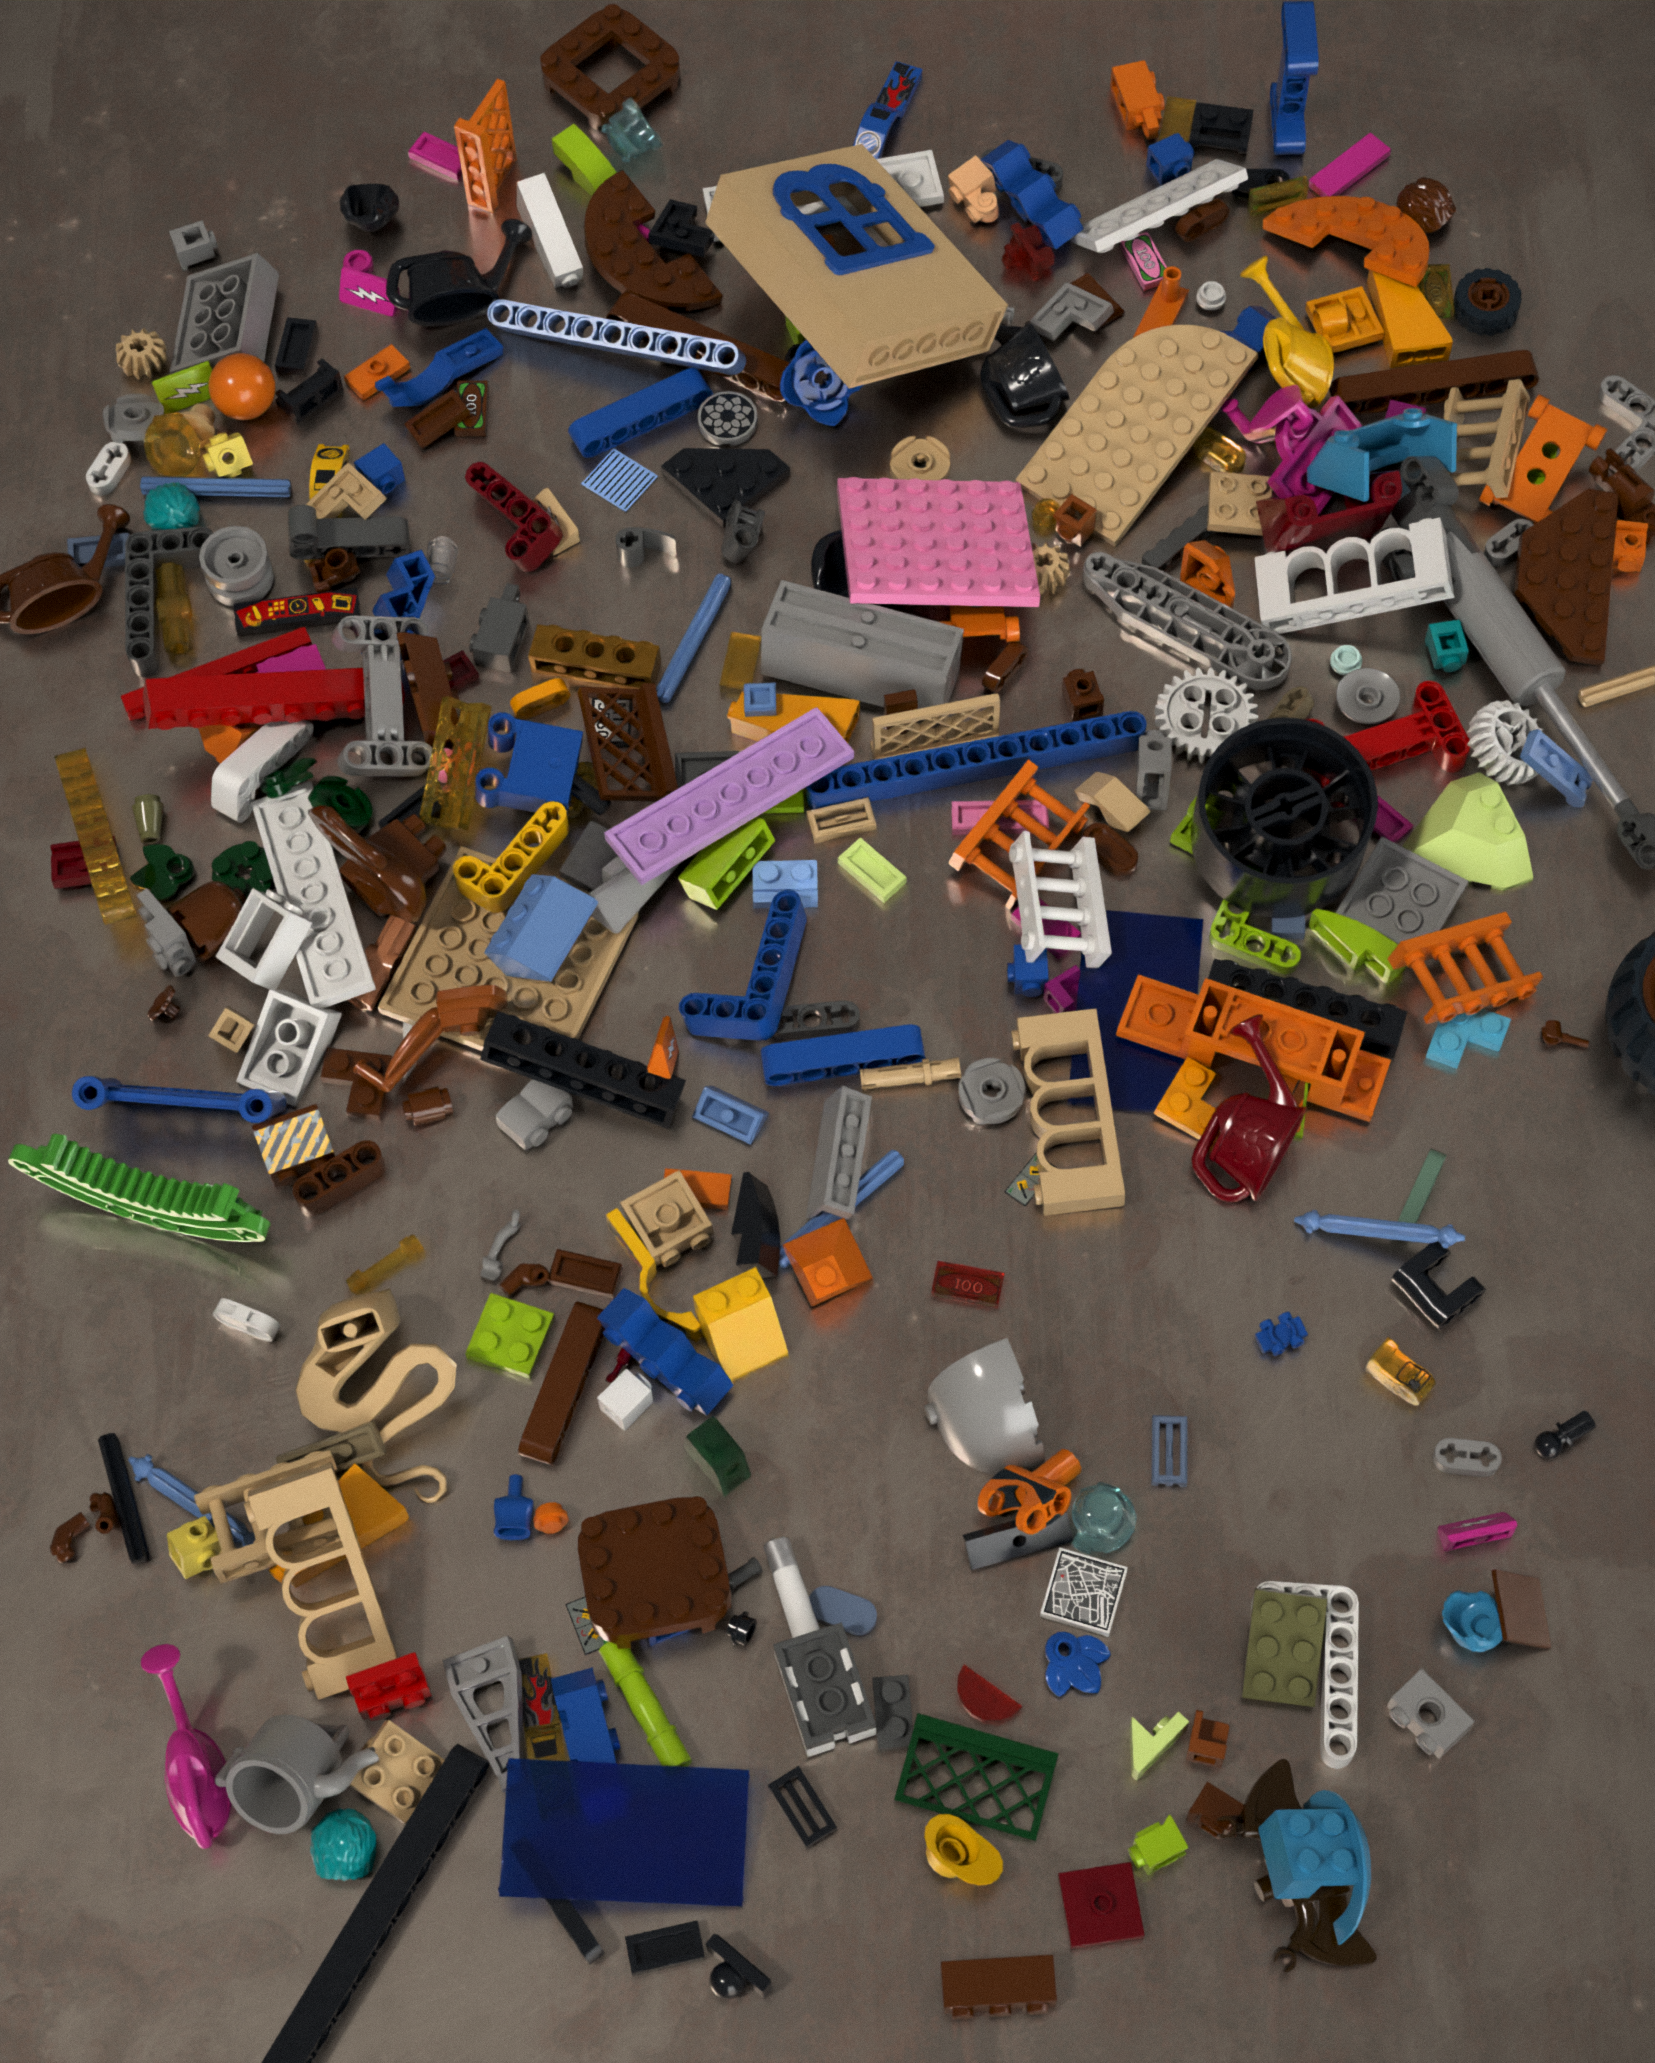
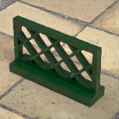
M917 1713L894 1800L939 1814H950L970 1823L1036 1841L1059 1754ZM919 1738L934 1742L941 1755L924 1766L921 1765L915 1754ZM940 1744L952 1747L953 1749L944 1753ZM959 1750L969 1752L976 1766L957 1776L947 1757ZM975 1754L989 1759L979 1763ZM914 1759L918 1769L909 1774ZM944 1760L954 1779L935 1789L925 1770ZM995 1760L1004 1762L1011 1777L992 1786L982 1767ZM1011 1765L1024 1769L1015 1774ZM979 1770L989 1789L970 1799L960 1780ZM1030 1770L1045 1774L1042 1789L1028 1797L1018 1777ZM922 1773L931 1792L919 1799L903 1795L907 1780ZM1014 1780L1024 1800L1005 1809L995 1790ZM957 1783L967 1802L955 1809L944 1807L937 1793ZM992 1793L1002 1812L990 1819H985L979 1816L972 1803ZM934 1795L939 1805L925 1800ZM1040 1795L1037 1808L1035 1810L1034 1806L1031 1803V1800ZM1027 1803L1034 1815L1031 1831L1016 1828L1008 1813ZM969 1806L974 1815L961 1812L960 1810ZM1004 1816L1009 1825L996 1822V1820Z

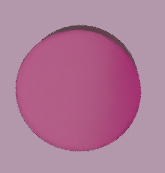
M353 250L347 253L343 259L344 267L368 274L373 272L372 256L367 251Z

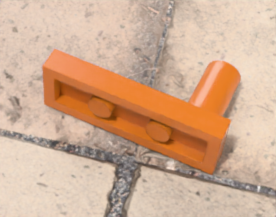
M1170 266L1164 270L1163 280H1161L1133 338L1152 329L1175 325L1189 295V289L1180 287L1181 271L1179 268Z

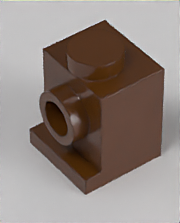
M1075 669L1069 672L1067 677L1063 678L1062 693L1072 722L1102 716L1104 696L1100 692L1094 671L1085 673L1084 669Z

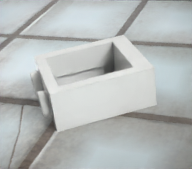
M253 888L220 947L216 958L251 982L267 989H277L313 922L302 916L304 911L302 908L289 901H286L284 904L285 897L275 891L267 889L266 893H263ZM274 911L284 916L259 964L249 959Z

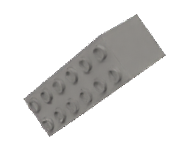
M781 580L762 626L760 674L884 707V695L913 689L916 691L918 709L949 703L959 676L964 629L873 604L850 603L847 597Z

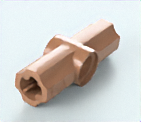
M390 915L375 944H370L365 949L376 990L348 999V1002L365 1012L373 1010L387 983L391 982L403 959L402 956L416 932L414 924Z

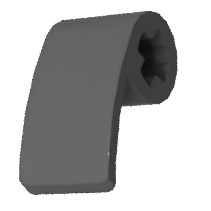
M628 527L620 530L616 535L615 542L618 561L625 567L633 568L641 565L645 559V548L677 556L675 536L669 533L649 528Z

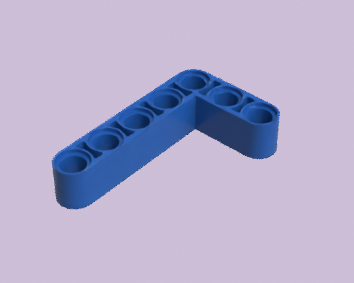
M783 890L774 896L745 996L690 993L681 999L679 1011L687 1030L691 1034L762 1041L771 1038L776 1033L807 922V915L797 892Z

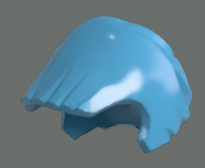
M1460 1590L1451 1593L1447 1597V1601L1443 1605L1444 1609L1442 1610L1443 1622L1452 1638L1461 1647L1467 1648L1472 1652L1477 1651L1481 1653L1493 1649L1503 1640L1497 1602L1493 1597L1483 1591L1468 1593Z

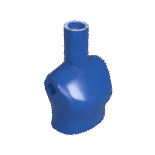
M511 1475L509 1477L508 1495L494 1500L495 1528L493 1532L497 1538L503 1540H524L530 1536L534 1500L522 1496L523 1477L521 1475Z

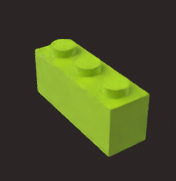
M755 817L703 848L678 877L690 899L715 910L722 905L775 842L765 820Z

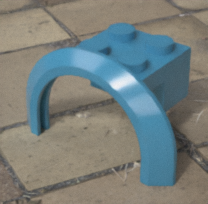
M1321 1790L1312 1795L1303 1804L1304 1809L1275 1810L1258 1828L1275 1899L1309 1898L1321 1886L1353 1885L1352 1896L1347 1909L1333 1923L1338 1945H1342L1357 1929L1368 1902L1371 1887V1857L1365 1831L1356 1814L1339 1794L1330 1790Z

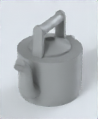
M277 1715L268 1719L261 1726L245 1748L240 1746L233 1750L232 1756L216 1775L215 1784L219 1787H226L233 1807L250 1824L266 1832L287 1834L305 1825L325 1798L336 1796L345 1791L359 1770L378 1762L379 1757L375 1753V1748L370 1747L356 1752L342 1763L339 1751L349 1737V1727L347 1725H322L295 1715Z

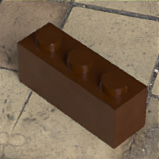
M1053 1955L941 1961L943 2014H952V2019H970L974 2017V2012L989 2011L990 2017H1005L1012 2015V2010L1027 2009V2014L1040 2015L1049 2013L1050 2007H1056L1057 1995Z

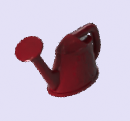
M1262 1014L1254 1015L1231 1028L1230 1034L1242 1037L1251 1045L1267 1077L1270 1088L1269 1096L1265 1099L1245 1092L1232 1095L1221 1102L1215 1108L1191 1157L1192 1168L1209 1192L1217 1199L1228 1203L1239 1202L1250 1195L1251 1199L1255 1202L1260 1198L1290 1147L1307 1110L1305 1106H1298L1296 1099L1262 1040L1260 1034ZM1219 1130L1220 1135L1209 1159L1212 1162H1216L1240 1185L1235 1189L1223 1187L1205 1164L1206 1154Z

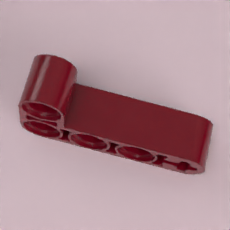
M484 462L473 463L466 471V482L485 502L518 528L506 543V555L521 571L532 572L536 570L562 540L563 533L561 528L548 513ZM485 481L490 482L487 486L484 484Z

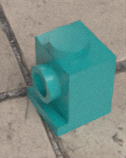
M1460 619L1429 624L1425 644L1428 646L1434 669L1443 668L1445 672L1459 670L1462 665H1465L1469 652Z

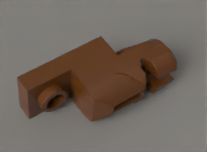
M1609 448L1606 450L1605 454L1607 456L1605 460L1598 456L1593 460L1588 471L1593 476V480L1604 491L1618 494V518L1624 521L1648 523L1646 544L1649 545L1655 541V505L1652 503L1654 489L1629 464L1625 465L1620 455Z

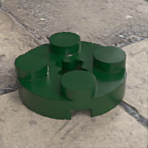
M323 777L308 795L312 808L321 805L332 807L344 822L354 831L360 833L368 824L369 818L373 813L370 800L360 788L357 787L354 791L351 787L347 786L348 780L342 777Z
M245 841L242 844L231 846L212 862V880L223 882L233 890L239 888L246 899L253 888L263 893H266L267 889H274V880L265 849L258 846L254 841ZM244 869L252 870L249 872V879L245 880L244 877L237 878L240 871Z

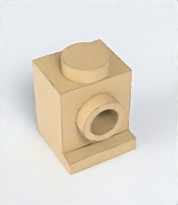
M227 1006L208 1036L238 1053L255 1024L251 1023V1019Z

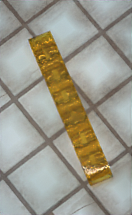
M86 748L54 756L104 925L137 917Z

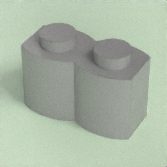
M532 1079L520 1094L508 1101L496 1114L497 1125L525 1151L533 1146L537 1147L545 1141L550 1128L556 1124H563L571 1116L573 1108L572 1097L566 1091Z

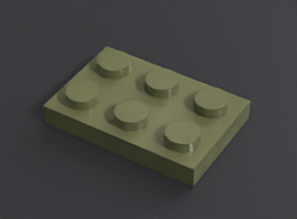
M1254 1588L1242 1698L1315 1707L1327 1597Z

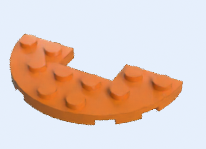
M1325 196L1305 199L1279 207L1263 219V230L1314 248L1323 238L1331 234L1371 249L1372 251L1364 257V268L1414 287L1423 279L1428 268L1429 242L1419 224L1410 216L1400 211L1398 207L1375 201L1371 197Z

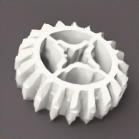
M1509 700L1491 702L1477 711V714L1469 722L1470 728L1466 732L1468 737L1471 738L1467 745L1474 750L1471 757H1476L1480 762L1478 767L1486 769L1487 777L1494 775L1496 782L1503 781L1507 786L1515 783L1517 785L1523 784L1538 775L1534 769L1520 758L1529 731L1539 729L1543 732L1544 729L1537 726V718L1532 719L1529 716V709L1521 710L1519 703L1511 704Z

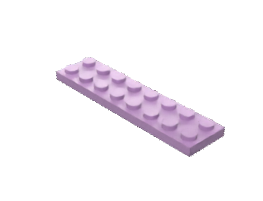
M816 707L604 832L605 840L638 882L643 885L854 759V750Z

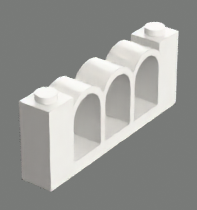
M1440 517L1434 519L1426 518L1419 522L1409 524V530L1403 528L1386 529L1377 534L1370 544L1358 537H1346L1334 543L1327 553L1320 548L1307 546L1294 550L1288 556L1285 551L1276 553L1268 552L1265 555L1254 557L1262 625L1278 634L1454 598L1447 538ZM1405 549L1411 551L1413 554L1415 578L1382 584L1380 566L1383 558L1394 550ZM1352 559L1367 560L1369 562L1371 587L1338 593L1337 573L1340 567ZM1309 568L1325 570L1328 596L1295 602L1294 583L1298 575Z

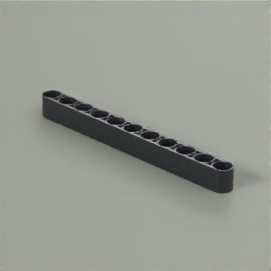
M458 1743L451 1749L261 2063L314 2062L482 1782L490 1763L488 1760Z

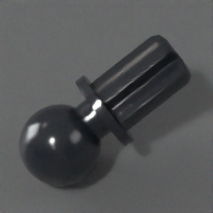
M1582 1411L1563 1424H1560V1422L1556 1423L1559 1429L1557 1432L1544 1431L1540 1433L1535 1439V1450L1541 1457L1553 1459L1562 1452L1564 1443L1568 1442L1571 1447L1575 1446L1573 1442L1595 1429L1596 1423L1587 1411Z

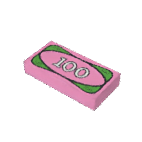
M1149 233L1139 234L1138 237L1129 241H1121L1120 248L1143 291L1158 287L1161 280H1163V272L1167 266Z

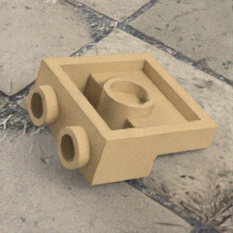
M680 1170L620 1202L621 1208L639 1239L655 1260L656 1266L662 1263L664 1267L676 1263L681 1258V1252L690 1247L693 1250L705 1247L711 1241L710 1236L714 1235L712 1223Z

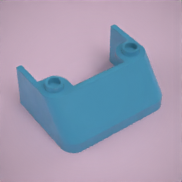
M1418 408L1405 409L1403 414L1350 431H1336L1334 436L1327 439L1307 467V482L1365 502L1369 500V472L1403 461L1407 457L1435 456L1441 461L1448 472H1455L1457 423L1422 413V410Z

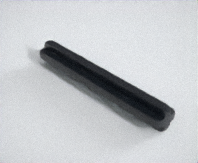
M108 1433L100 1436L98 1442L129 1560L132 1564H140L148 1561L150 1556L118 1437L115 1433Z

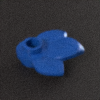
M1057 1632L1051 1635L1045 1644V1655L1049 1661L1045 1672L1047 1685L1058 1697L1065 1694L1071 1685L1085 1693H1098L1101 1687V1673L1097 1664L1111 1656L1108 1647L1098 1638L1091 1635L1078 1638L1068 1632ZM1061 1643H1065L1069 1648L1067 1656H1062L1058 1651Z

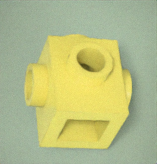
M226 432L217 434L209 438L211 443L204 445L207 453L202 456L209 472L214 471L218 477H236L242 474V468L253 464L244 439L238 432L227 436ZM229 452V456L226 459H222L223 455Z
M206 1516L187 1522L167 1533L169 1556L185 1579L213 1568L210 1558L219 1555L221 1548L215 1527L211 1525Z

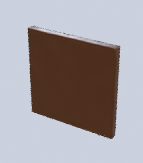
M1498 1569L1491 1570L1503 1641L1547 1650L1551 1649L1540 1579Z

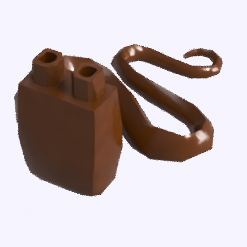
M321 805L309 809L308 815L316 828L335 849L348 858L339 869L346 885L379 917L390 914L410 923L419 921L426 906L424 885L439 870L438 860L447 851L445 843L434 834L428 841L422 844L417 837L426 830V826L415 814L402 822L395 819L368 839H364L344 822L332 807Z

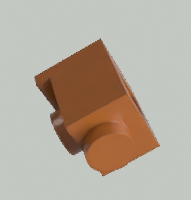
M1071 494L1053 514V518L1056 520V532L1066 542L1077 544L1081 547L1094 532L1097 509ZM1075 511L1080 512L1084 516L1081 519L1074 516Z

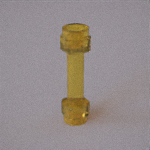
M414 1234L409 1237L406 1236L398 1242L399 1248L364 1272L358 1269L345 1280L354 1295L366 1293L371 1289L370 1283L407 1258L410 1261L417 1258L424 1251V1248Z

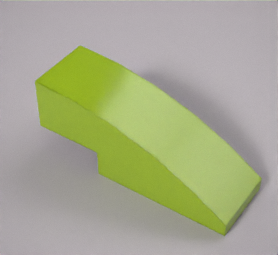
M572 124L552 138L554 155L572 171L573 179L591 196L606 179L617 173L601 151L575 124Z
M1317 908L1312 912L1309 928L1354 971L1364 963L1377 977L1388 985L1406 970V966L1398 969L1392 968L1388 957L1398 945L1377 930L1357 920Z

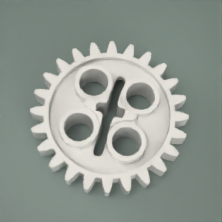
M1211 667L1207 675H1203L1200 668L1196 669L1195 676H1191L1186 670L1184 671L1183 680L1174 676L1172 686L1165 684L1163 694L1158 695L1154 714L1156 715L1155 726L1160 727L1159 731L1164 734V737L1172 739V746L1176 745V755L1186 751L1188 761L1194 755H1198L1199 762L1203 763L1205 756L1211 757L1217 747L1230 735L1249 724L1258 722V715H1256L1258 704L1253 703V693L1245 694L1247 689L1246 683L1236 686L1237 676L1227 680L1225 679V670L1219 676L1214 675V670ZM1209 692L1211 693L1207 738H1202L1205 694ZM1188 698H1193V699H1196L1197 701H1196V702H1191V701H1188L1187 699H1188ZM1218 702H1227L1228 705H1222ZM1190 725L1193 726L1194 729H1187L1183 726ZM1216 729H1223L1226 732H1218Z

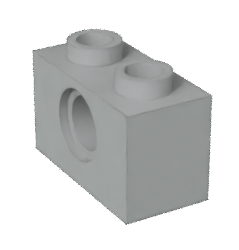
M1422 1668L1391 1697L1387 1705L1391 1710L1389 1712L1391 1718L1400 1727L1405 1728L1407 1726L1417 1736L1415 1740L1420 1748L1429 1755L1434 1754L1438 1759L1449 1751L1471 1729L1475 1722ZM1423 1709L1431 1710L1436 1715L1437 1722H1424L1419 1715V1711Z

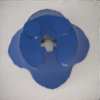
M805 340L800 344L795 357H793L791 363L782 373L780 393L789 404L803 407L815 421L835 426L846 415L849 396L859 391L864 385L849 389L812 345ZM819 371L827 374V378L823 379L824 383L821 385L815 381V376H817Z

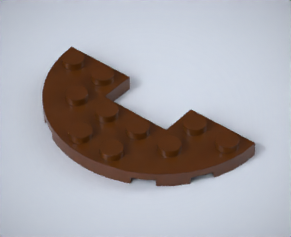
M624 170L606 179L592 195L586 209L583 225L584 243L588 256L601 276L621 293H632L668 309V306L685 307L686 311H691L721 303L722 293L691 254H686L665 264L636 228L653 220L656 211Z

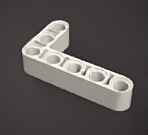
M1278 1581L1263 1582L1257 1588L1322 1596L1328 1599L1321 1656L1320 1754L1323 1762L1334 1769L1344 1768L1352 1760L1357 1748L1358 1597L1352 1589L1345 1586ZM1337 1600L1343 1601L1349 1607V1611L1346 1613L1337 1612L1331 1603ZM1334 1635L1343 1636L1347 1639L1349 1646L1346 1648L1336 1647L1332 1643L1331 1637ZM1334 1670L1343 1671L1348 1677V1682L1343 1684L1335 1682L1330 1672ZM1337 1705L1341 1706L1347 1711L1348 1717L1341 1720L1337 1719L1331 1714L1330 1708ZM1334 1741L1342 1742L1346 1746L1348 1753L1341 1756L1336 1755L1331 1751L1329 1744Z

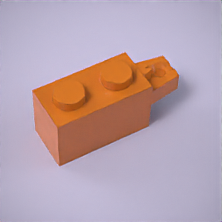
M1145 60L1112 67L1110 88L1126 131L1141 127L1147 140L1158 138L1159 123L1162 118L1161 111L1165 109V103L1162 93H1157L1154 72L1149 71Z

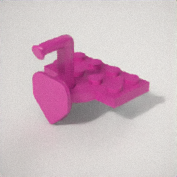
M1297 384L1287 386L1270 396L1251 422L1238 407L1239 402L1237 399L1225 401L1221 410L1228 415L1248 441L1261 444L1275 440L1277 451L1283 461L1267 483L1279 498H1287L1295 495H1306L1314 501L1319 515L1335 492L1308 483L1307 467L1327 439L1334 436L1336 431H1350L1362 427L1361 423L1339 395L1330 397L1318 413L1315 409L1308 408L1303 402L1301 389Z

